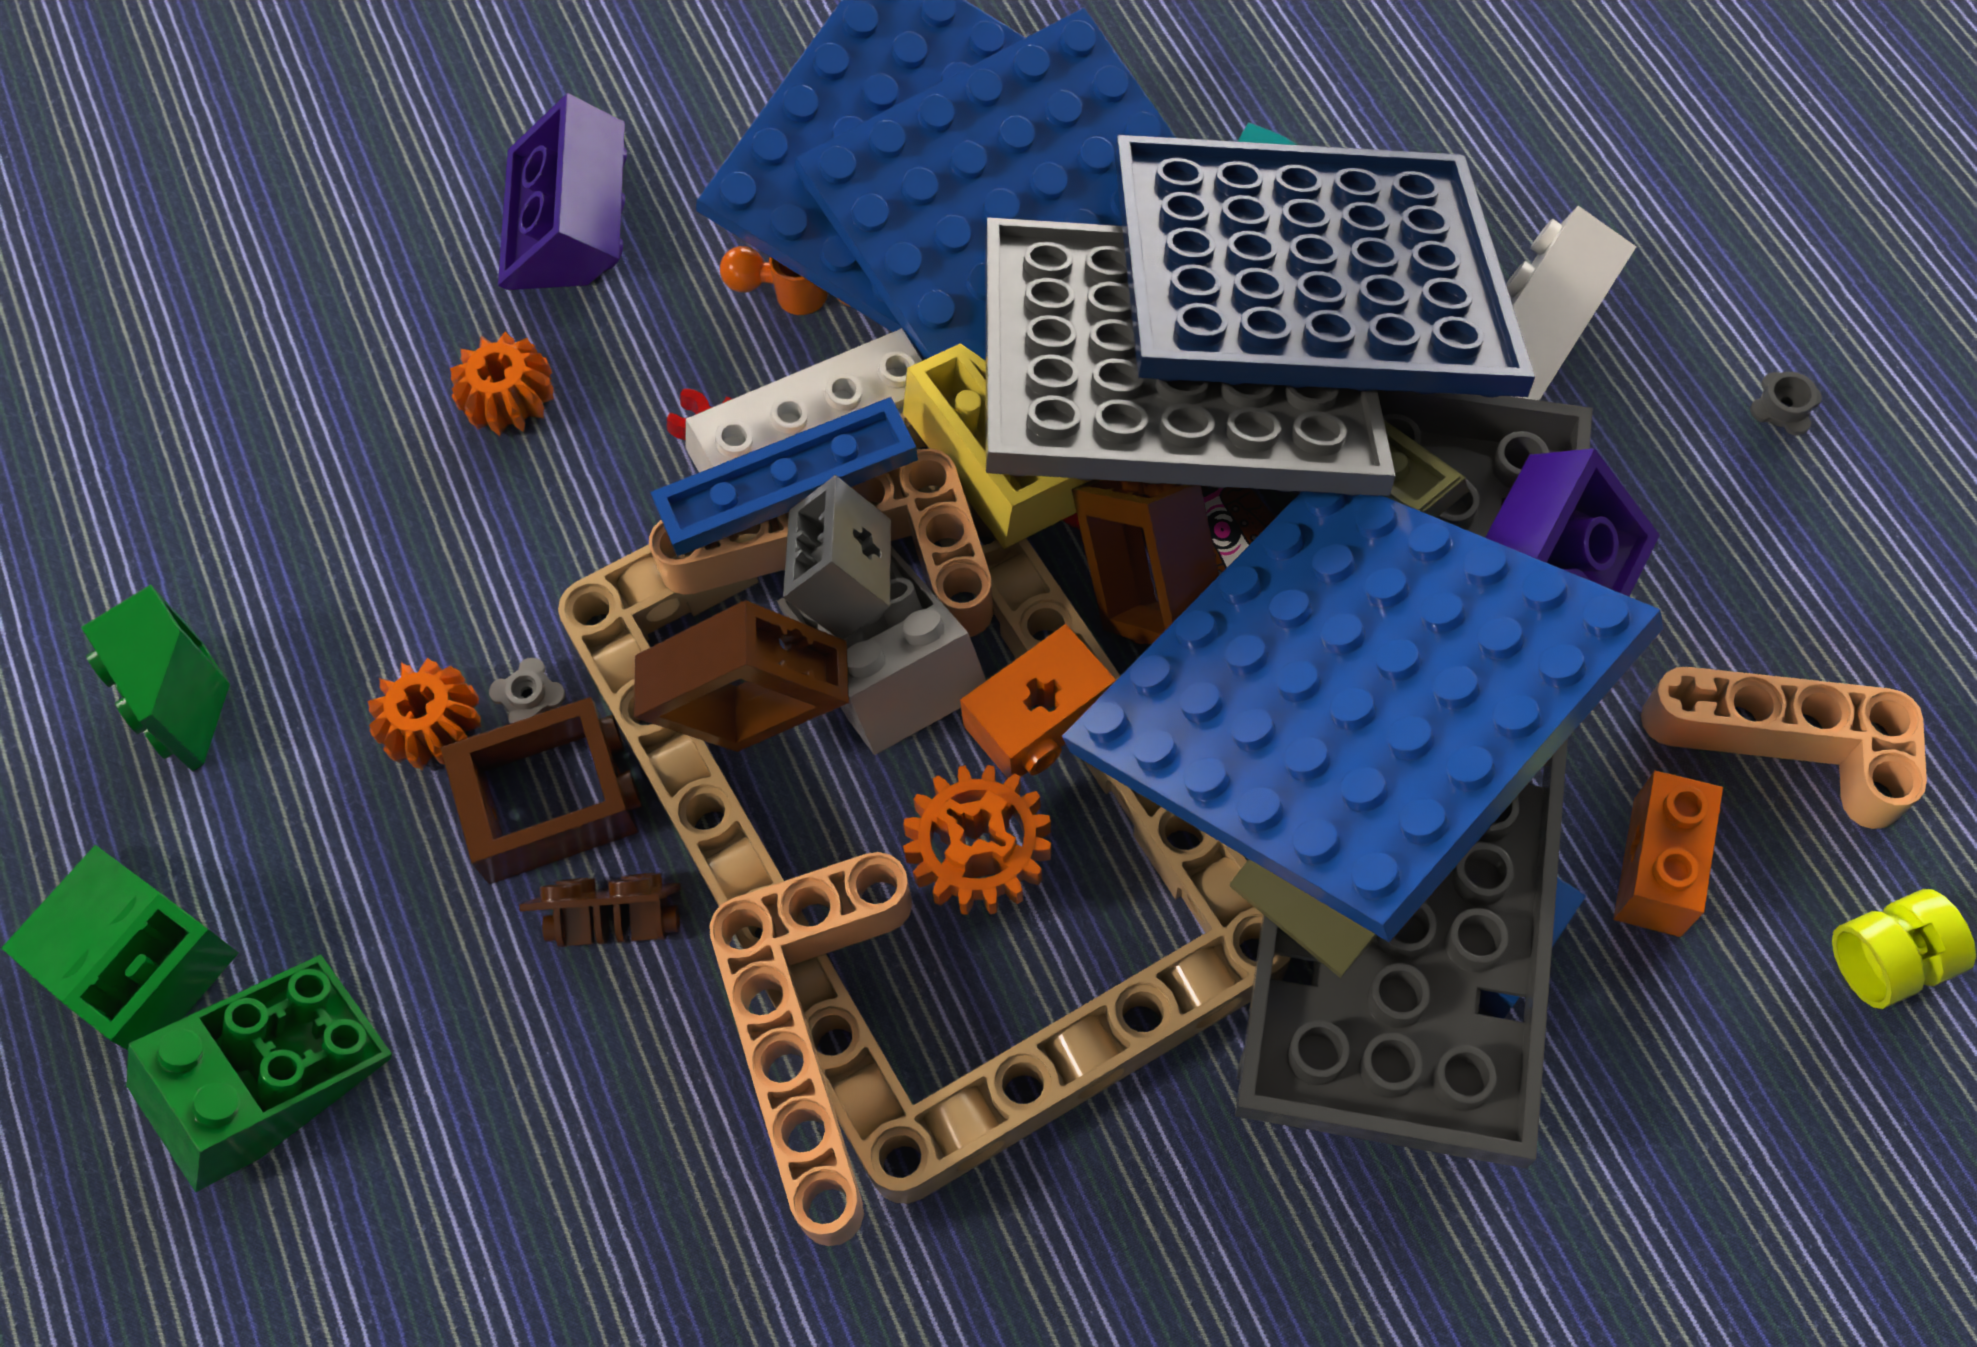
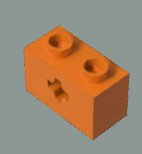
M1065 624L960 699L963 726L1007 779L1014 773L1020 777L1027 772L1030 775H1037L1051 766L1060 756L1061 747L1066 744L1062 735L1098 700L1116 679L1070 627ZM1035 705H1038V706H1039V707H1036L1035 709H1033V710L1031 711V707H1033V706H1035ZM1055 706V710L1048 712L1049 709Z
M1654 770L1633 801L1613 920L1682 937L1704 913L1723 787Z

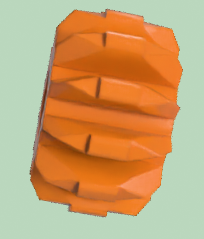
M505 331L496 343H491L481 336L480 348L476 351L461 349L460 359L463 364L450 368L451 381L454 385L452 388V398L458 410H462L466 414L469 422L477 430L489 425L491 431H494L500 437L509 424H514L516 428L524 432L525 419L527 417L544 419V406L542 403L554 399V388L551 383L552 370L547 359L537 352L535 345L528 338L515 343L514 338Z
M427 658L419 671L414 672L410 665L401 662V678L395 682L379 678V687L385 696L367 701L369 712L375 718L369 724L370 732L379 744H384L383 750L390 759L398 763L407 759L414 768H419L423 771L432 756H435L440 764H445L440 747L467 739L468 737L464 732L481 727V717L474 709L479 705V697L472 685L465 683V678L461 672L451 665L442 670L437 662Z

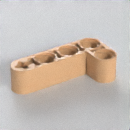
M1676 667L1662 677L1642 709L1641 720L1643 728L1651 738L1658 743L1668 746L1839 765L1840 797L1843 809L1850 819L1860 826L1870 829L1885 828L1893 824L1920 799L1926 789L1927 775L1923 716L1920 707L1914 699L1898 690L1705 668ZM1735 707L1744 708L1752 713L1756 722L1742 717ZM1803 714L1815 718L1823 729L1812 726L1806 721ZM1871 722L1878 723L1885 728L1889 736L1877 731ZM1873 781L1887 787L1893 798L1879 792Z

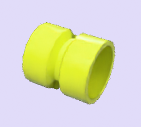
M1921 889L1890 903L1884 908L1883 912L1871 911L1841 924L1833 931L1832 936L1834 957L1842 975L1859 998L1873 1008L1884 1009L1916 995L1923 990V985L1936 986L1973 968L1976 960L1975 942L1968 924L1958 909L1945 896L1933 889Z

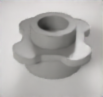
M527 658L520 663L519 669L508 678L495 680L490 686L489 696L495 704H502L509 712V722L514 723L559 707L565 699V690L560 683L551 682L545 674V665L540 659ZM524 690H533L531 696L527 698L522 697Z

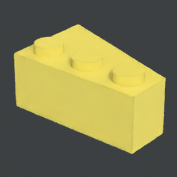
M960 343L907 368L903 406L904 416L928 448L942 451L952 459L966 499L1004 549L1076 513L1071 489L1092 480L986 473V361Z

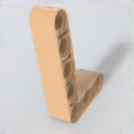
M936 449L917 450V461L851 488L867 501L880 503L876 508L891 519V541L912 536L928 588L967 630L969 636L973 637L983 632L990 625L994 615L991 575L952 459L944 452ZM934 485L941 487L939 490L931 493L918 491L925 486ZM789 512L693 550L694 552L690 556L677 560L672 559L676 553L662 520H660L650 533L649 548L665 586L679 594H696L785 570ZM744 534L756 535L752 540L747 542H734L738 537ZM943 538H952L959 541L950 547L934 545L936 541ZM959 592H970L977 595L975 599L965 603H958L950 599Z
M882 852L866 853L732 898L720 905L713 914L709 925L710 938L791 1212L809 1238L818 1244L826 1246L841 1245L853 1238L860 1229L864 1217L863 1201L790 966L891 932L903 925L909 917L912 908L907 874L899 860L890 854ZM885 882L896 887L894 895L884 903L872 904L862 899L864 891L874 883ZM821 904L830 909L825 920L816 926L806 927L796 923L798 914L809 905ZM748 926L759 927L763 930L761 938L752 947L741 950L730 947L731 939L738 930ZM774 989L783 993L780 1005L771 1013L756 1015L749 1012L751 1000L759 992ZM787 1054H794L803 1058L802 1069L794 1079L782 1083L769 1079L770 1066L777 1058ZM816 1121L824 1125L823 1139L816 1148L807 1152H797L789 1148L788 1140L790 1134L800 1123ZM834 1189L846 1195L847 1203L845 1210L837 1220L832 1223L820 1224L810 1219V1205L817 1194L824 1190Z

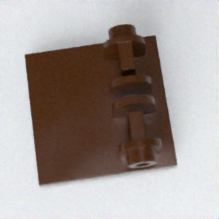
M660 872L621 876V880L609 881V888L596 889L595 877L564 879L555 881L554 885L541 886L540 897L520 904L519 910L521 912L553 909V915H544L542 931L545 942L556 941L559 948L594 943L592 906L597 943L600 945L607 944L608 905H613L616 939L618 943H626L629 935L628 903L631 941L666 940L668 933L679 932L680 930L679 908L677 905L667 906L666 897L681 890V883L662 884V873Z

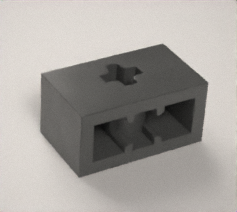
M834 475L789 510L783 598L831 634L843 640L863 625L867 626L875 623L884 614L886 609L890 607L891 519L838 476Z

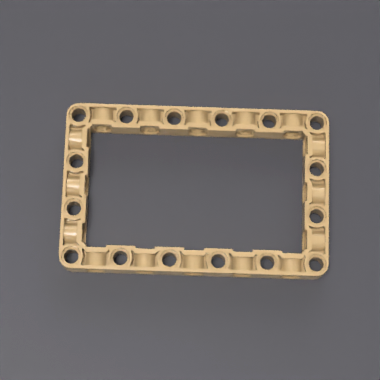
M900 414L916 448L928 447L904 414ZM934 485L925 486L918 491L931 493L939 490L941 487ZM966 499L978 537L995 539L992 543L981 545L991 575L993 612L1000 622L1001 636L1015 658H1019L1041 642L1032 637L1035 633L1042 630L1055 632L1067 624L1117 680L1120 674L1027 538L1004 549ZM874 501L870 502L875 507L880 504ZM744 534L738 537L734 542H747L752 540L756 535ZM952 538L939 540L942 547H950L959 542ZM648 544L568 587L560 598L558 612L574 647L720 907L721 904L732 898L783 882L784 880L705 742L655 724L640 725V719L634 718L635 655L650 648L647 643L649 633L689 612L695 616L758 583V579L755 577L696 594H679L665 586ZM694 551L688 552L678 557L677 555H675L672 559H684L690 556ZM608 614L600 623L586 625L587 621L592 617ZM1085 762L1105 794L1112 791L1134 825V838L1175 900L1182 897L1205 934L915 1105H912L828 956L823 954L791 965L792 976L837 1120L879 1193L894 1203L910 1204L925 1198L1251 1002L1256 962L1243 954L1240 945L1249 939L1260 938L1263 914L1230 887V882L1247 862L1245 857ZM710 812H721L724 814L722 821L714 828L708 830L695 828L696 823L704 814ZM1177 831H1187L1194 834L1199 839L1200 844L1190 850H1180L1172 846L1167 837ZM801 911L797 916L796 923L810 927ZM744 927L734 934L742 949H748L759 941V938L755 937V931L758 927ZM1275 955L1270 979L1283 980L1291 957ZM774 989L765 990L776 1009L781 1003L783 993ZM1142 1006L1152 1009L1159 1016L1161 1023L1154 1030L1138 1032L1131 1029L1125 1023L1123 1016L1131 1008ZM843 1029L852 1034V1041L849 1047L840 1054L830 1056L817 1051L821 1037L831 1030ZM1022 1075L1037 1079L1043 1087L1041 1095L1035 1101L1028 1104H1018L1011 1101L1005 1095L1004 1090L1013 1078ZM901 1146L916 1149L921 1154V1162L917 1170L911 1175L897 1178L888 1175L884 1171V1161L892 1150Z

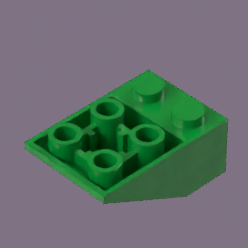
M94 845L1 947L3 951L64 1005L110 1041L127 1051L129 1043L183 1019L239 954L238 951L97 845Z
M320 954L129 1043L126 1086L194 1191L198 1192L261 1159L391 1059L392 1053Z

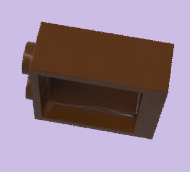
M1094 479L1071 489L1103 631L1130 638L1133 643L1152 645L1219 576L1201 485L1148 484L1144 482ZM1140 527H1142L1144 530L1145 540L1147 544V549L1149 553L1150 563L1152 567L1159 602L1156 601L1154 588L1152 584V579L1150 575L1149 565L1147 561L1146 551Z
M747 600L635 655L634 718L736 752L849 703L847 641ZM779 639L784 643L785 649L780 645ZM738 679L747 681L738 686L729 684Z
M592 697L440 747L471 863L489 885L639 833L632 810L642 807L641 798L631 771L620 773L615 754L625 751L618 725L613 714L602 718ZM586 737L605 801L503 836L485 771Z

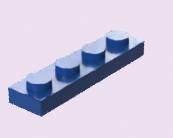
M889 397L650 493L678 557L788 513L791 508L834 475L838 476L850 487H853L918 460L917 448L892 397Z

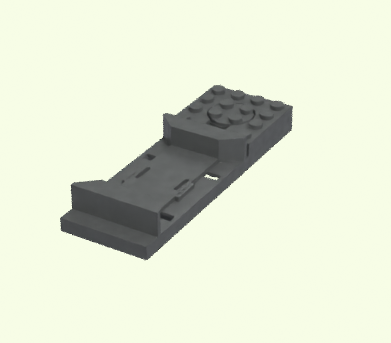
M1377 390L1385 421L1466 477L1468 493L1437 518L1484 538L1530 454L1590 449L1593 410L1590 407L1511 396L1492 398L1472 394H1421L1411 391ZM1568 738L1544 765L1542 787L1526 785L1392 940L1388 942L1378 936L1342 978H1339L1265 915L1262 916L1245 1046L1238 1065L1236 1078L1240 1080L1235 1110L1236 1117L1525 1169L1536 1160ZM1279 955L1314 961L1311 985L1270 979L1273 956ZM1481 990L1525 997L1524 1021L1519 1022L1479 1015Z

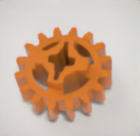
M966 765L959 766L958 782L949 785L939 775L934 777L933 783L936 796L931 799L928 796L916 794L913 799L915 811L921 818H905L903 823L905 836L914 840L905 844L903 848L906 862L919 864L913 871L917 886L920 888L935 882L933 889L934 902L941 906L952 895L959 897L961 914L965 915L969 914L974 900H984L985 907L990 914L997 913V897L1006 894L1016 904L1022 902L1023 891L1020 882L1025 880L1028 883L1039 885L1042 881V869L1035 861L1050 860L1052 854L1051 842L1042 838L1051 833L1050 816L1035 815L1041 808L1038 792H1030L1021 797L1019 795L1021 790L1020 776L1014 773L1004 784L996 782L995 768L992 765L986 766L981 779H972ZM1012 816L1018 821L1023 831L1024 840L1022 847L1016 844V837L1006 832L1010 827L1009 820ZM934 832L939 834L941 841L949 846L944 852L945 860L942 864L932 849ZM983 833L989 834L990 842L988 843L987 841L978 838H980ZM966 836L976 840L972 846L966 845ZM996 874V875H993V876H990V877H986V878H977V877H982V876H986V875Z

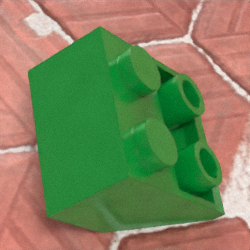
M150 584L81 627L95 649L87 654L86 658L104 684L109 688L115 685L122 696L121 699L115 702V706L130 728L137 735L144 732L151 745L163 759H167L174 754L193 772L204 765L230 683L203 641Z

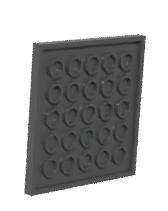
M987 217L985 237L986 473L1009 474L1012 476L1077 478L1080 480L1132 481L1148 484L1202 485L1216 488L1272 489L1283 492L1342 493L1352 496H1390L1396 475L1377 390L1357 391L1351 388L1310 386L1294 388L1287 385L1250 383L1231 385L1223 382L1189 380L1168 382L1159 379L1138 378L1122 226Z

